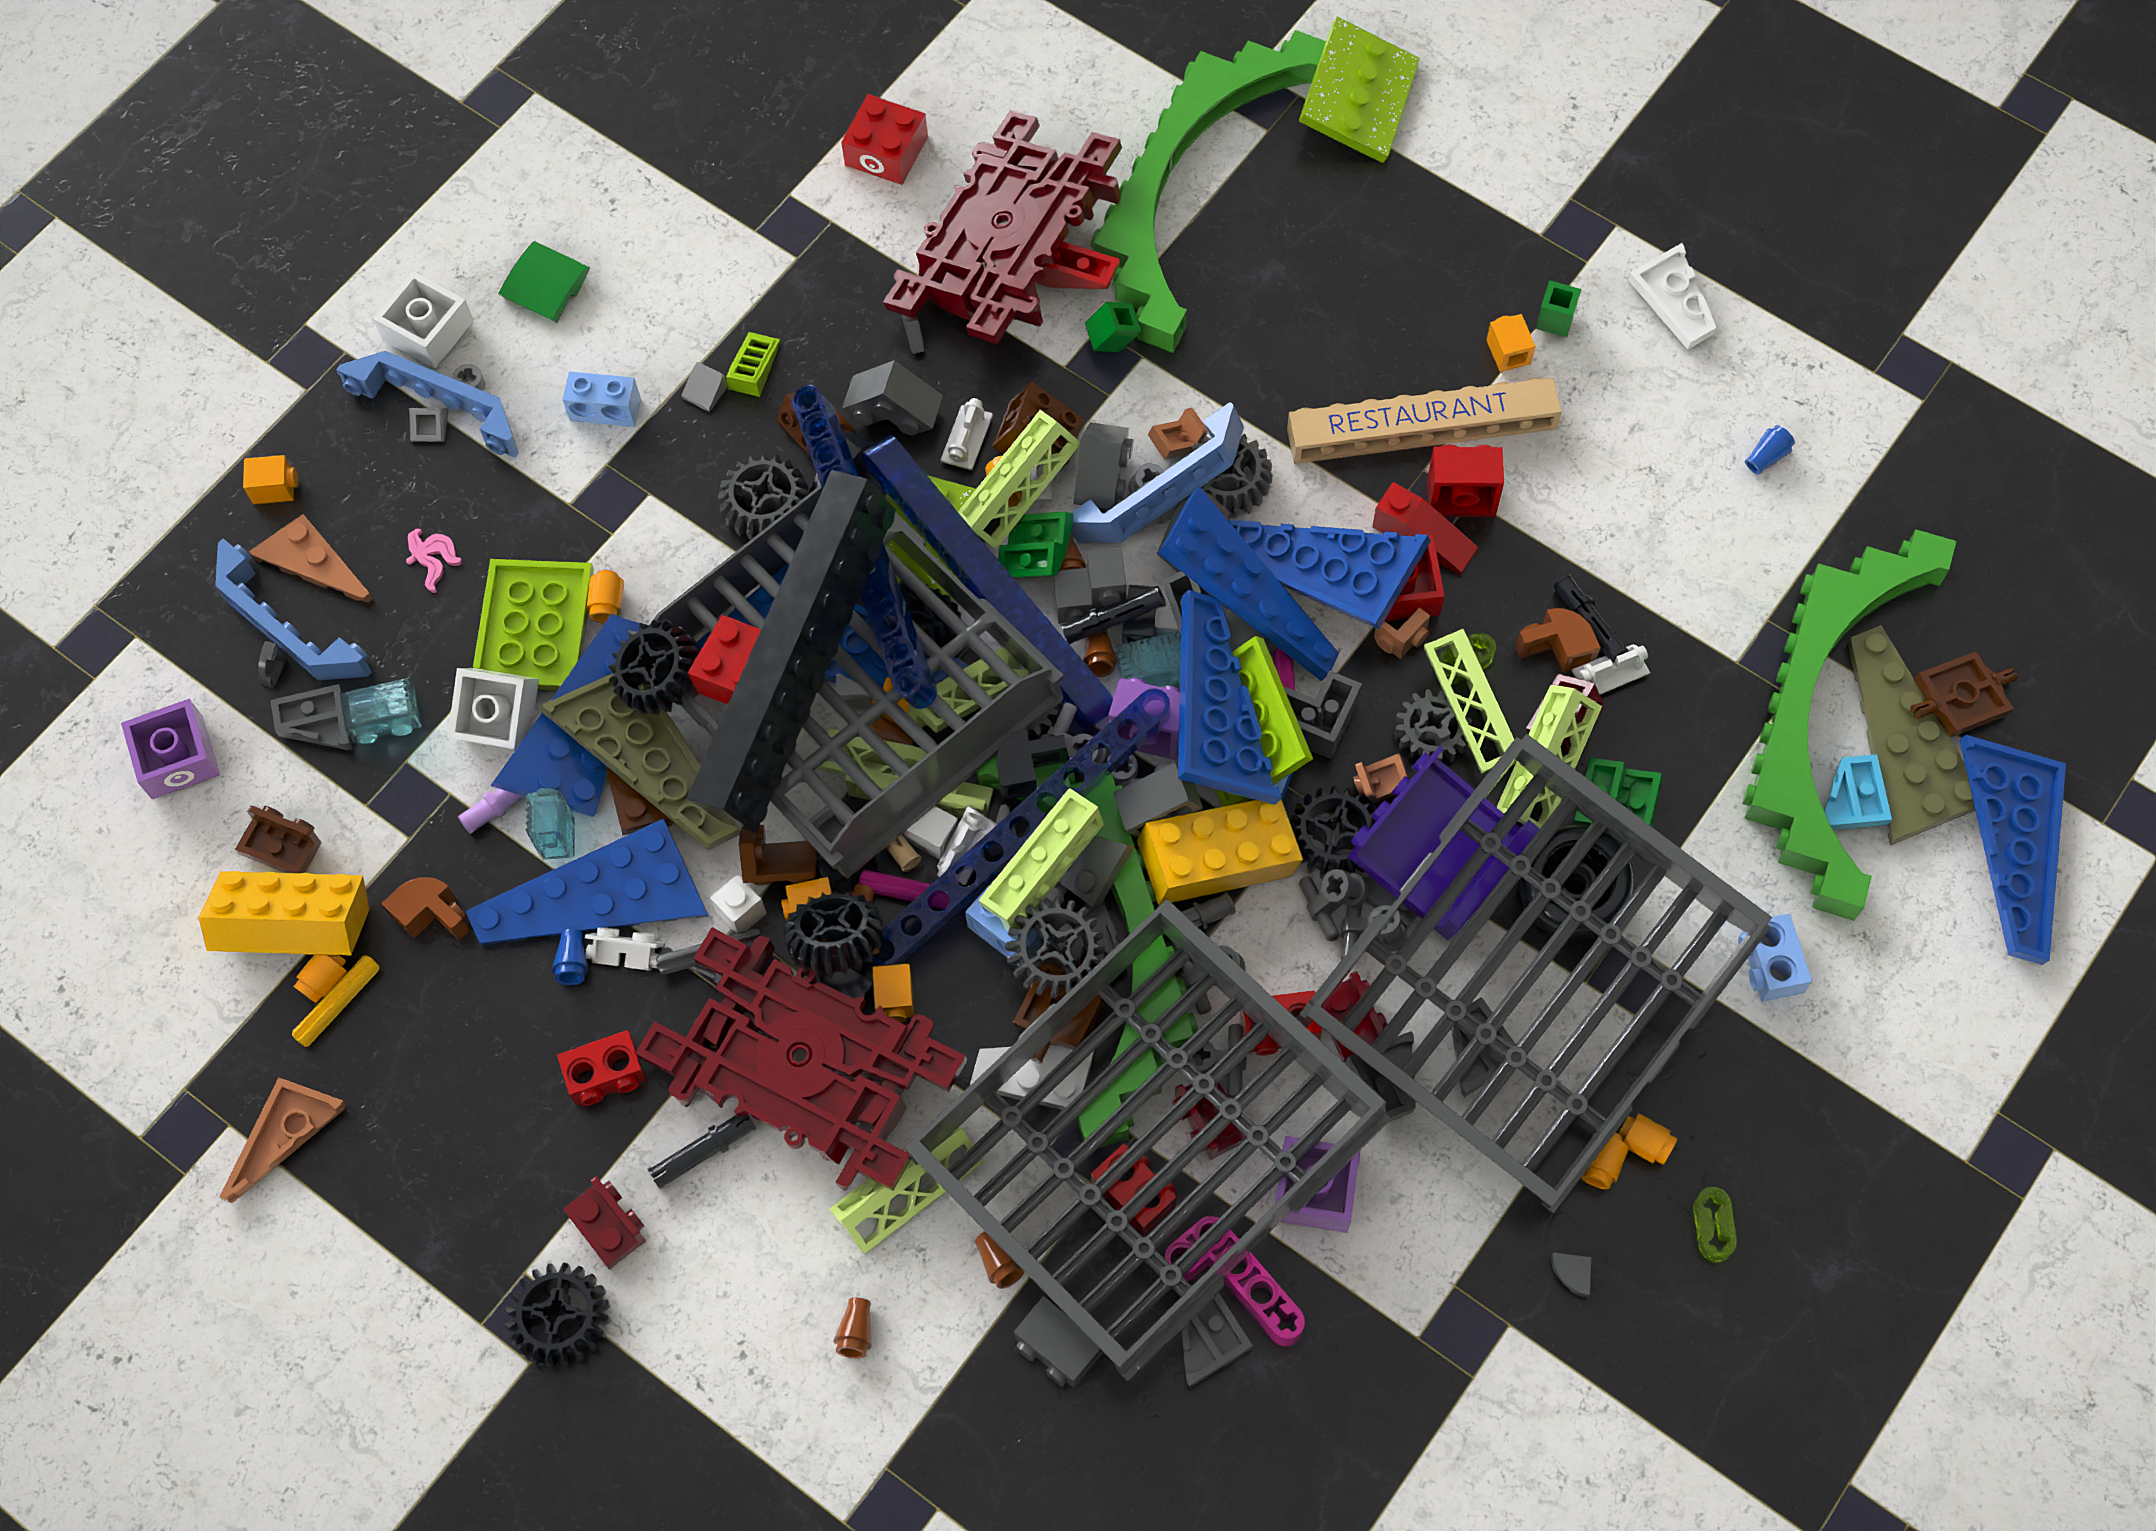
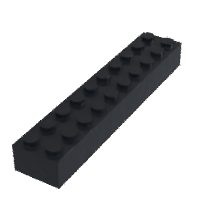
M831 470L688 794L687 799L720 822L757 833L760 823L764 821L773 793L781 783L786 763L795 751L796 740L802 726L810 716L815 696L824 684L828 666L832 658L837 654L841 636L845 627L852 619L853 609L860 593L866 587L871 567L879 557L881 544L887 530L893 525L894 514L897 509L868 479Z

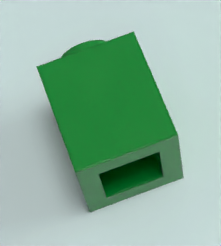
M1549 280L1535 329L1568 337L1582 289Z
M1105 302L1084 322L1094 351L1120 352L1142 332L1132 303Z

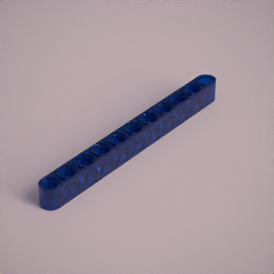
M814 385L801 386L793 395L792 406L822 489L831 470L859 477L833 405ZM882 542L879 557L874 561L867 577L866 587L860 595L895 691L912 707L916 709L927 708L936 699L937 687L885 545ZM908 654V656L903 661H901L902 658ZM919 683L918 687L912 691L913 687Z
M889 435L862 452L863 463L871 475L962 584L979 600L986 599L1064 675L1065 678L1060 682L1063 695L1061 702L1063 705L1070 703L1077 707L1074 716L1077 722L1083 728L1089 730L1108 717L1113 701L1109 691L898 440Z
M1157 688L1147 689L1021 802L883 928L884 937L881 945L893 943L895 953L887 961H881L878 953L873 954L872 962L878 966L901 965L998 877L1049 814L1039 810L1040 801L1050 796L1057 799L1058 803L1069 789L1065 785L1068 775L1075 772L1084 775L1083 784L1072 790L1082 797H1086L1167 723L1172 713L1167 694ZM1152 700H1159L1165 705L1164 710L1158 715H1150L1145 711L1146 705ZM1126 724L1136 726L1138 728L1136 736L1128 740L1119 737L1118 733L1122 726ZM1100 748L1108 749L1111 752L1110 759L1104 764H1097L1092 761L1093 753ZM1027 821L1030 823L1029 833L1020 838L1013 836L1012 828L1015 823ZM993 845L1003 847V856L1000 860L996 862L986 860L985 854L989 847ZM965 870H974L976 872L975 882L968 887L960 886L958 881L959 875ZM938 894H946L949 897L947 908L939 912L932 909L934 897ZM913 918L920 919L922 921L921 931L915 936H907L905 933L906 923Z

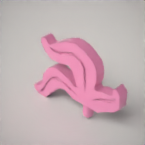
M415 529L408 534L409 551L412 556L407 558L406 563L410 565L418 561L422 566L428 567L425 587L429 592L436 593L435 586L443 576L444 566L440 560L431 556L442 554L443 559L448 565L459 566L463 561L460 557H456L453 541L449 537L434 534L422 542L419 537L422 534L421 529Z

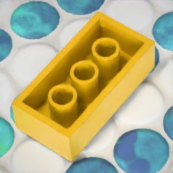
M1253 800L1147 822L1137 839L1158 905H1161L1166 899L1172 903L1292 877L1303 860L1282 800L1275 805Z
M220 871L198 918L207 951L352 955L370 908L363 875Z

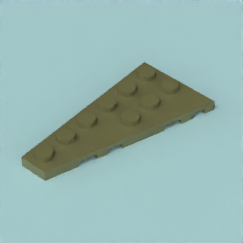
M1882 625L1851 637L1847 644L1855 681L1858 682L1861 694L1860 706L1862 714H1865L1868 728L1866 734L1871 755L1877 754L1892 817V821L1888 825L1890 846L1975 811L1965 762L1934 713L1923 716L1920 719L1913 717L1916 713L1911 714V706L1926 701V698L1915 683L1913 676Z
M613 673L541 705V712L707 850L740 835V828L720 822L687 799L701 765L668 712L661 710L659 715H652L649 712L645 715L623 704V701L613 692L615 687L609 681L610 677L614 675ZM641 684L638 686L640 690L651 689L650 684Z

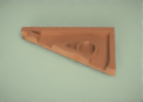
M304 514L249 551L256 562H267L279 567L282 572L290 575H299L303 580L326 589L331 587L339 590L346 597L356 601L362 600L369 603L373 600L368 590Z
M278 1077L219 1197L223 1201L233 1204L345 1109L346 1103L343 1100Z

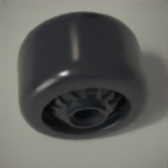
M1567 825L1560 827L1531 866L1546 878H1549L1589 826ZM1603 832L1567 879L1578 880L1583 886V892L1578 895L1572 894L1565 889L1564 884L1561 886V889L1579 901L1621 845L1612 836ZM1630 860L1591 909V912L1607 924L1611 922L1632 894L1633 869ZM1521 877L1519 879V892L1524 909L1539 890ZM1551 900L1534 923L1544 932L1553 935L1569 913ZM1581 922L1568 940H1586L1598 935Z

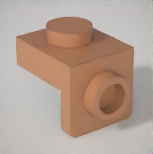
M1187 408L1178 421L1152 426L1148 436L1163 459L1166 460L1192 452L1194 443L1201 444L1208 431L1194 409Z
M1419 608L1398 631L1384 621L1380 629H1375L1374 639L1383 651L1390 654L1393 653L1401 659L1413 645L1418 648L1428 637L1430 631L1427 628L1430 615Z
M1400 754L1393 755L1368 766H1365L1363 762L1355 764L1358 775L1353 777L1359 794L1366 795L1373 804L1395 796L1391 792L1404 776L1410 780Z

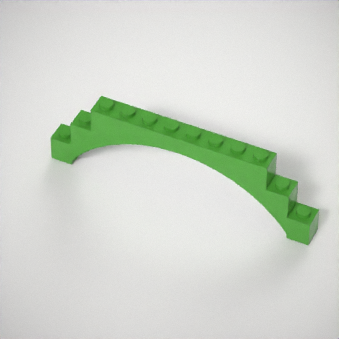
M1295 30L1290 40L1283 42L1280 52L1247 41L1242 52H1236L1232 62L1200 51L1195 62H1189L1185 71L1184 82L1182 85L1175 87L1170 107L1168 109L1164 108L1161 112L1156 132H1151L1146 140L1145 152L1142 157H1136L1132 166L1131 177L1128 181L1124 180L1120 186L1121 200L1118 204H1111L1108 207L1102 229H1096L1091 240V247L1094 248V251L1120 259V264L1112 281V285L1115 286V300L1122 303H1132L1133 307L1138 309L1136 317L1142 331L1137 336L1138 340L1173 353L1187 326V309L1179 307L1167 286L1159 265L1154 242L1155 216L1161 194L1172 170L1185 151L1203 132L1236 108L1260 96L1283 88L1305 83L1311 84L1326 41Z
M1915 529L1909 541L1903 540L1898 555L1867 546L1861 558H1854L1850 572L1818 563L1813 575L1806 574L1800 594L1806 595L1804 604L1798 603L1792 623L1798 626L1795 634L1790 632L1785 645L1784 653L1790 655L1787 663H1781L1777 674L1776 682L1781 684L1779 693L1774 692L1771 697L1767 711L1773 714L1771 724L1765 722L1759 743L1765 744L1763 753H1757L1751 768V773L1756 775L1754 785L1748 784L1742 804L1748 806L1744 819L1781 830L1776 843V849L1781 850L1778 863L1815 874L1810 887V894L1815 895L1812 908L1855 921L1864 908L1872 877L1862 873L1842 847L1819 801L1811 773L1808 750V718L1812 694L1820 670L1827 656L1841 638L1866 615L1905 592L1930 583L1940 586L1950 569L1956 545L1954 540Z
M996 755L976 772L979 785L1000 791ZM1064 763L1034 768L1037 794L1018 797L1017 799L1047 816L1070 788L1099 808L1104 825L1096 834L1097 836L1134 846L1132 838L1136 836L1126 832L1113 795L1114 792L1123 787L1122 785L1115 786L1112 774L1076 783L1071 764L1064 765ZM1135 847L1110 888L1123 917L1127 936L1155 911L1152 902L1157 901L1151 881H1145L1142 872L1146 867L1140 849H1135ZM1164 932L1132 962V993L1175 953L1172 946L1166 947L1163 939ZM1174 974L1136 1011L1148 1023H1154L1186 992L1183 979L1176 980ZM1186 1012L1162 1035L1175 1048H1180L1198 1031L1194 1013L1187 1014ZM1127 1022L1111 1063L1140 1036ZM1152 1046L1076 1118L1083 1141L1163 1065L1161 1058L1155 1059L1162 1055ZM1162 1087L1158 1091H1156L1152 1096L1161 1094ZM1131 1116L1099 1148L1129 1140V1128L1134 1126L1133 1117Z

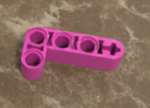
M1208 1216L1199 1220L1170 1244L1165 1253V1260L1172 1264L1171 1260L1174 1256L1184 1254L1200 1238V1235L1207 1231L1219 1218ZM1230 1229L1221 1238L1219 1243L1215 1244L1183 1278L1188 1282L1209 1266L1211 1268L1239 1238ZM1250 1252L1242 1260L1246 1270L1241 1274L1229 1273L1223 1279L1224 1285L1276 1344L1284 1347L1292 1346L1301 1338L1305 1325L1304 1315ZM1256 1288H1264L1270 1293L1271 1300L1264 1304L1256 1303L1250 1293ZM1277 1304H1280L1277 1316V1314L1274 1312V1309L1276 1308ZM1280 1318L1284 1322H1289L1290 1320L1294 1322L1293 1332L1288 1328L1283 1331L1279 1329Z

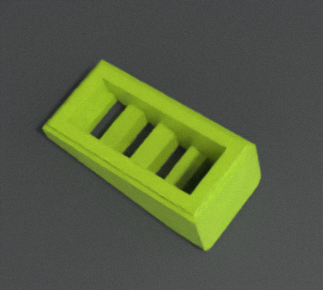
M749 332L726 376L728 389L760 397L780 346V339ZM755 343L759 345L768 346V349L766 350L758 347H753V345ZM750 353H755L763 355V358H758L749 355ZM749 362V363H753V364H758L759 366H758V367L749 366V365H746V363ZM743 371L753 373L754 375L749 376L742 373Z

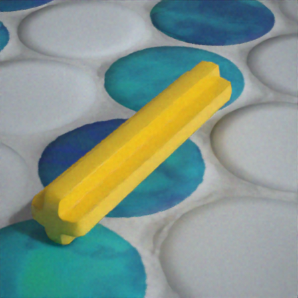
M362 956L292 1031L294 1039L305 1047L309 1046L379 971V965L369 956Z

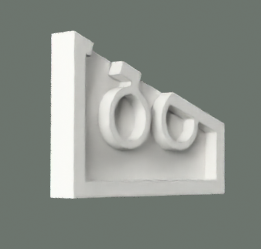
M1683 243L1630 272L1628 281L1688 350L1713 336L1717 327L1704 295L1700 294L1695 282L1696 275L1693 268L1689 267L1685 258L1686 251Z
M1050 1045L1042 1064L1030 1059L996 1092L1002 1096L1021 1100L1073 1050L1061 1045ZM1010 1047L980 1049L970 1085ZM1095 1050L1052 1090L1039 1105L1064 1110L1085 1089Z

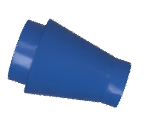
M1779 425L1774 426L1772 429L1768 428L1750 456L1745 460L1746 466L1753 473L1759 475L1763 470L1792 452V447L1795 445L1793 436Z
M565 929L561 932V940L553 963L552 973L555 975V980L560 984L577 985L584 981L585 976L589 972L583 945V933L578 929Z

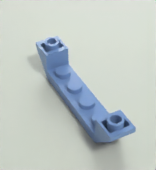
M387 351L340 364L336 369L343 382V387L355 396L362 394L374 399L385 380L397 387H402L403 385L411 388L418 395L426 399L433 397L440 400L450 409L456 411L462 409L469 412L473 417L484 422L480 432L486 447L497 455L507 454L514 458L519 454L506 412L500 398Z
M1229 402L1203 420L1211 440L1105 514H1102L1091 499L1071 512L1074 515L1071 533L1078 543H1122L1188 497L1198 486L1202 487L1232 466L1244 429V425L1234 405Z
M224 539L218 542L215 586L225 601L319 681L368 677L372 673L365 661L368 655L354 642L349 646L339 637L323 653L310 641L304 644L299 639L301 637L300 633L289 622L286 621L282 625L276 620L278 615L268 604L262 602L259 605L253 600L254 594L244 585L256 574L249 563L252 560L249 553L239 544L233 547Z

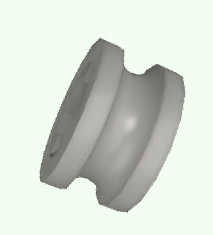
M464 364L454 371L453 379L463 382L464 379L468 381V377H474L475 381L473 383L469 381V385L482 391L484 390L485 381L481 370L477 366Z
M1121 750L1112 753L1108 757L1106 774H1112L1115 785L1123 786L1127 781L1137 777L1138 764L1133 754ZM1118 763L1123 766L1127 763L1128 773L1124 771L1116 773L1115 764Z

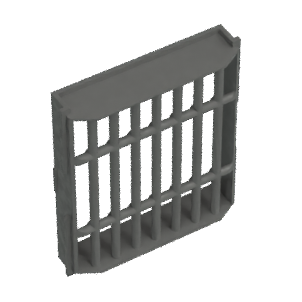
M851 469L846 472V474L859 477ZM825 484L817 487L671 602L653 620L660 621L661 623L665 620L672 622L676 626L684 628L688 632L687 634L693 637L705 627L712 632L718 622L717 617L733 605L753 627L762 629L766 619L744 596L760 584L775 599L781 585L771 574L785 563L790 565ZM896 512L893 525L887 530L881 544L878 558L957 636L943 648H940L868 576L864 592L930 658L916 670H913L853 610V616L848 625L903 680L886 693L839 645L837 654L833 659L876 702L859 715L824 680L822 688L817 693L848 725L831 737L809 716L802 728L818 743L820 748L805 760L794 751L787 761V764L793 770L782 778L779 787L775 789L770 800L833 869L836 868L846 879L995 757L1001 744L1009 735L1024 728L1027 730L1063 700L1060 682L1065 678L1064 675L986 599L979 600L925 548V540ZM893 540L975 621L970 626H967L886 544ZM987 631L1030 674L1021 678L979 636ZM672 645L660 647V650L666 651L673 649ZM964 648H971L1009 686L994 700L952 659ZM937 670H944L982 708L967 722L925 682ZM692 683L690 689L693 695L684 694L682 697L683 705L680 706L699 726H703L714 738L719 725L694 699L699 693ZM910 692H916L955 731L939 745L897 704ZM883 714L889 715L927 753L926 756L911 768L870 727ZM855 737H861L899 776L886 789L882 790L842 749ZM828 759L834 760L871 799L857 813H854L815 772ZM805 782L845 824L832 843L785 796L798 783Z
M1526 734L1522 740L1518 737L1514 739L1439 835L1441 844L1434 853H1428L1400 889L1401 895L1387 913H1378L1299 1015L1310 1024L1315 1022L1543 1200L1541 1205L1554 1213L1633 1110L1631 1103L1646 1083H1651L1680 1046L1679 1040L1687 1029L1693 1030L1761 942L1771 928L1768 923L1773 917ZM1515 760H1517L1533 775V778L1490 833H1487L1472 822L1470 818ZM1545 786L1563 800L1521 854L1517 856L1501 844V842ZM1575 808L1591 820L1592 823L1552 875L1546 878L1534 869L1531 864ZM1462 831L1479 844V847L1395 954L1391 953L1375 939L1457 834ZM1605 831L1619 841L1622 846L1581 899L1577 901L1562 890L1561 886ZM1635 853L1651 865L1652 868L1611 922L1607 924L1591 912V909ZM1492 854L1508 866L1509 869L1426 976L1422 977L1409 967L1407 962ZM1665 876L1683 890L1642 944L1637 947L1622 935V931ZM1521 877L1537 888L1539 892L1456 999L1452 1000L1436 986ZM1696 899L1711 910L1713 914L1671 969L1668 970L1653 959L1652 954ZM1553 900L1569 913L1486 1022L1482 1023L1466 1011V1009L1547 904ZM1727 921L1748 934L1704 992L1700 994L1682 981V978ZM1582 922L1599 935L1598 939L1513 1047L1501 1038L1497 1031ZM1612 945L1628 957L1629 961L1547 1068L1543 1070L1527 1058L1528 1053ZM1367 952L1385 967L1344 1020L1339 1022L1322 1007L1364 953ZM1644 969L1660 983L1574 1094L1558 1082L1557 1078L1639 971ZM1398 976L1415 990L1370 1046L1353 1031L1395 977ZM1673 991L1692 1006L1606 1119L1588 1105V1101ZM1428 999L1445 1013L1400 1069L1385 1058L1383 1054L1425 1000ZM1458 1022L1475 1036L1430 1093L1413 1078L1455 1023ZM1487 1045L1502 1056L1504 1061L1460 1116L1444 1104L1443 1101ZM1519 1069L1535 1083L1494 1137L1489 1139L1473 1125L1515 1070ZM1548 1092L1563 1103L1565 1107L1521 1164L1503 1149ZM1579 1116L1594 1127L1597 1132L1553 1189L1535 1175L1534 1172L1575 1118Z
M1166 899L1057 1004H1052L1018 1036V1041L905 1147V1150L911 1161L915 1165L919 1163L1111 1359L1117 1371L1129 1382L1224 1287L1223 1279L1291 1211L1299 1212L1391 1118L1385 1113V1100ZM1164 932L1178 950L1127 999L1122 998L1109 984ZM1189 960L1204 975L1154 1023H1148L1136 1010ZM1215 985L1230 1000L1180 1048L1172 1046L1162 1035ZM1099 995L1114 1012L1015 1106H1010L996 1091ZM1242 1010L1257 1025L1206 1074H1202L1188 1060ZM1126 1021L1140 1036L1041 1132H1036L1023 1118ZM1269 1035L1284 1050L1234 1099H1228L1215 1085L1258 1043ZM1152 1046L1167 1061L1067 1158H1062L1049 1144ZM1296 1060L1311 1075L1263 1123L1255 1125L1242 1111ZM1177 1071L1184 1076L1193 1087L1093 1184H1088L1075 1171ZM1321 1086L1325 1087L1338 1101L1288 1151H1283L1269 1137ZM1203 1097L1207 1098L1220 1112L1119 1211L1115 1210L1102 1196ZM986 1102L1001 1119L947 1170L931 1152ZM1349 1111L1360 1117L1361 1119L1307 1173L1296 1164ZM1232 1122L1247 1138L1147 1237H1142L1129 1222ZM1013 1129L1027 1145L973 1196L959 1180ZM1259 1148L1275 1164L1174 1264H1169L1155 1249ZM1039 1155L1053 1171L1003 1220L998 1222L985 1206ZM1286 1174L1295 1185L1191 1286L1183 1276ZM1065 1181L1080 1197L1025 1249L1010 1233ZM1091 1207L1106 1224L1051 1276L1037 1259ZM1118 1234L1133 1251L1078 1303L1063 1287ZM1145 1261L1160 1278L1105 1330L1090 1314ZM1172 1288L1181 1298L1126 1352L1117 1341Z

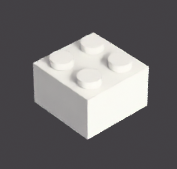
M414 271L411 272L373 318L383 341L434 369L474 322L464 298Z
M457 668L447 738L516 749L533 726L539 679L477 668Z

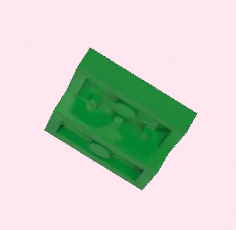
M533 241L511 269L498 294L557 323L570 295L577 296L590 267Z
M1067 511L1024 514L1009 532L1008 545H999L996 579L1055 577L1068 548L1074 515Z
M1589 758L1585 777L1653 827L1663 783L1662 773L1626 769L1625 762ZM1577 811L1575 824L1590 826L1592 821Z

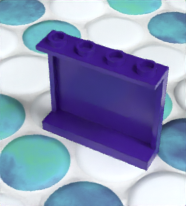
M1440 746L1431 756L1426 752L1423 753L1412 766V769L1416 772L1412 779L1409 780L1404 776L1391 793L1396 796L1393 802L1389 804L1384 800L1371 816L1376 821L1373 826L1368 829L1364 825L1350 841L1355 847L1347 857L1397 899L1401 895L1400 889L1428 853H1434L1441 844L1439 835L1475 790L1437 759L1438 755L1443 751V748ZM1485 799L1470 820L1487 833H1490L1504 813ZM1530 820L1522 827L1515 824L1501 844L1518 856L1540 828ZM1460 831L1403 904L1422 919L1476 851L1479 844ZM1491 854L1434 927V930L1449 941L1461 930L1509 867Z

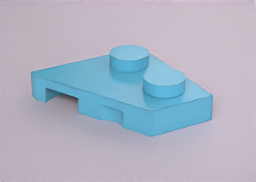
M1877 754L1842 757L1838 763L1824 809L1827 820L1833 830L1889 825L1892 821Z

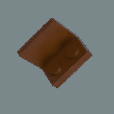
M1031 381L1010 400L992 447L1002 454L1005 453L1040 410L1056 420L1076 439L1084 419ZM1060 435L1052 444L1051 454L1059 453L1068 441Z
M764 825L759 826L757 833L740 828L739 853L743 883L767 885L773 881L785 880L801 883L816 877L817 851L808 841L766 843Z

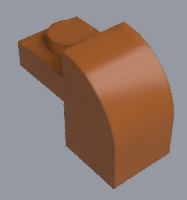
M1561 608L1547 610L1542 625L1540 623H1533L1523 628L1519 632L1515 645L1520 659L1553 649L1562 672L1570 671L1596 660L1601 648L1590 624L1576 612Z
M421 877L409 880L398 887L381 903L389 916L413 938H416L435 919L459 941L470 932L463 921L467 915L454 903L456 897L447 884L435 878Z

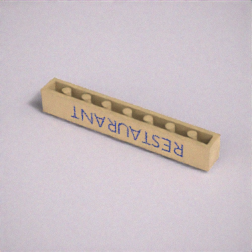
M1536 377L1516 383L1499 382L1493 386L1477 388L1467 386L1460 390L1447 392L1436 390L1424 395H1400L1386 400L1368 399L1361 403L1347 405L1337 403L1329 407L1317 409L1301 408L1294 412H1289L1287 432L1293 462L1297 464L1555 430L1558 427L1562 411L1554 378L1541 379Z

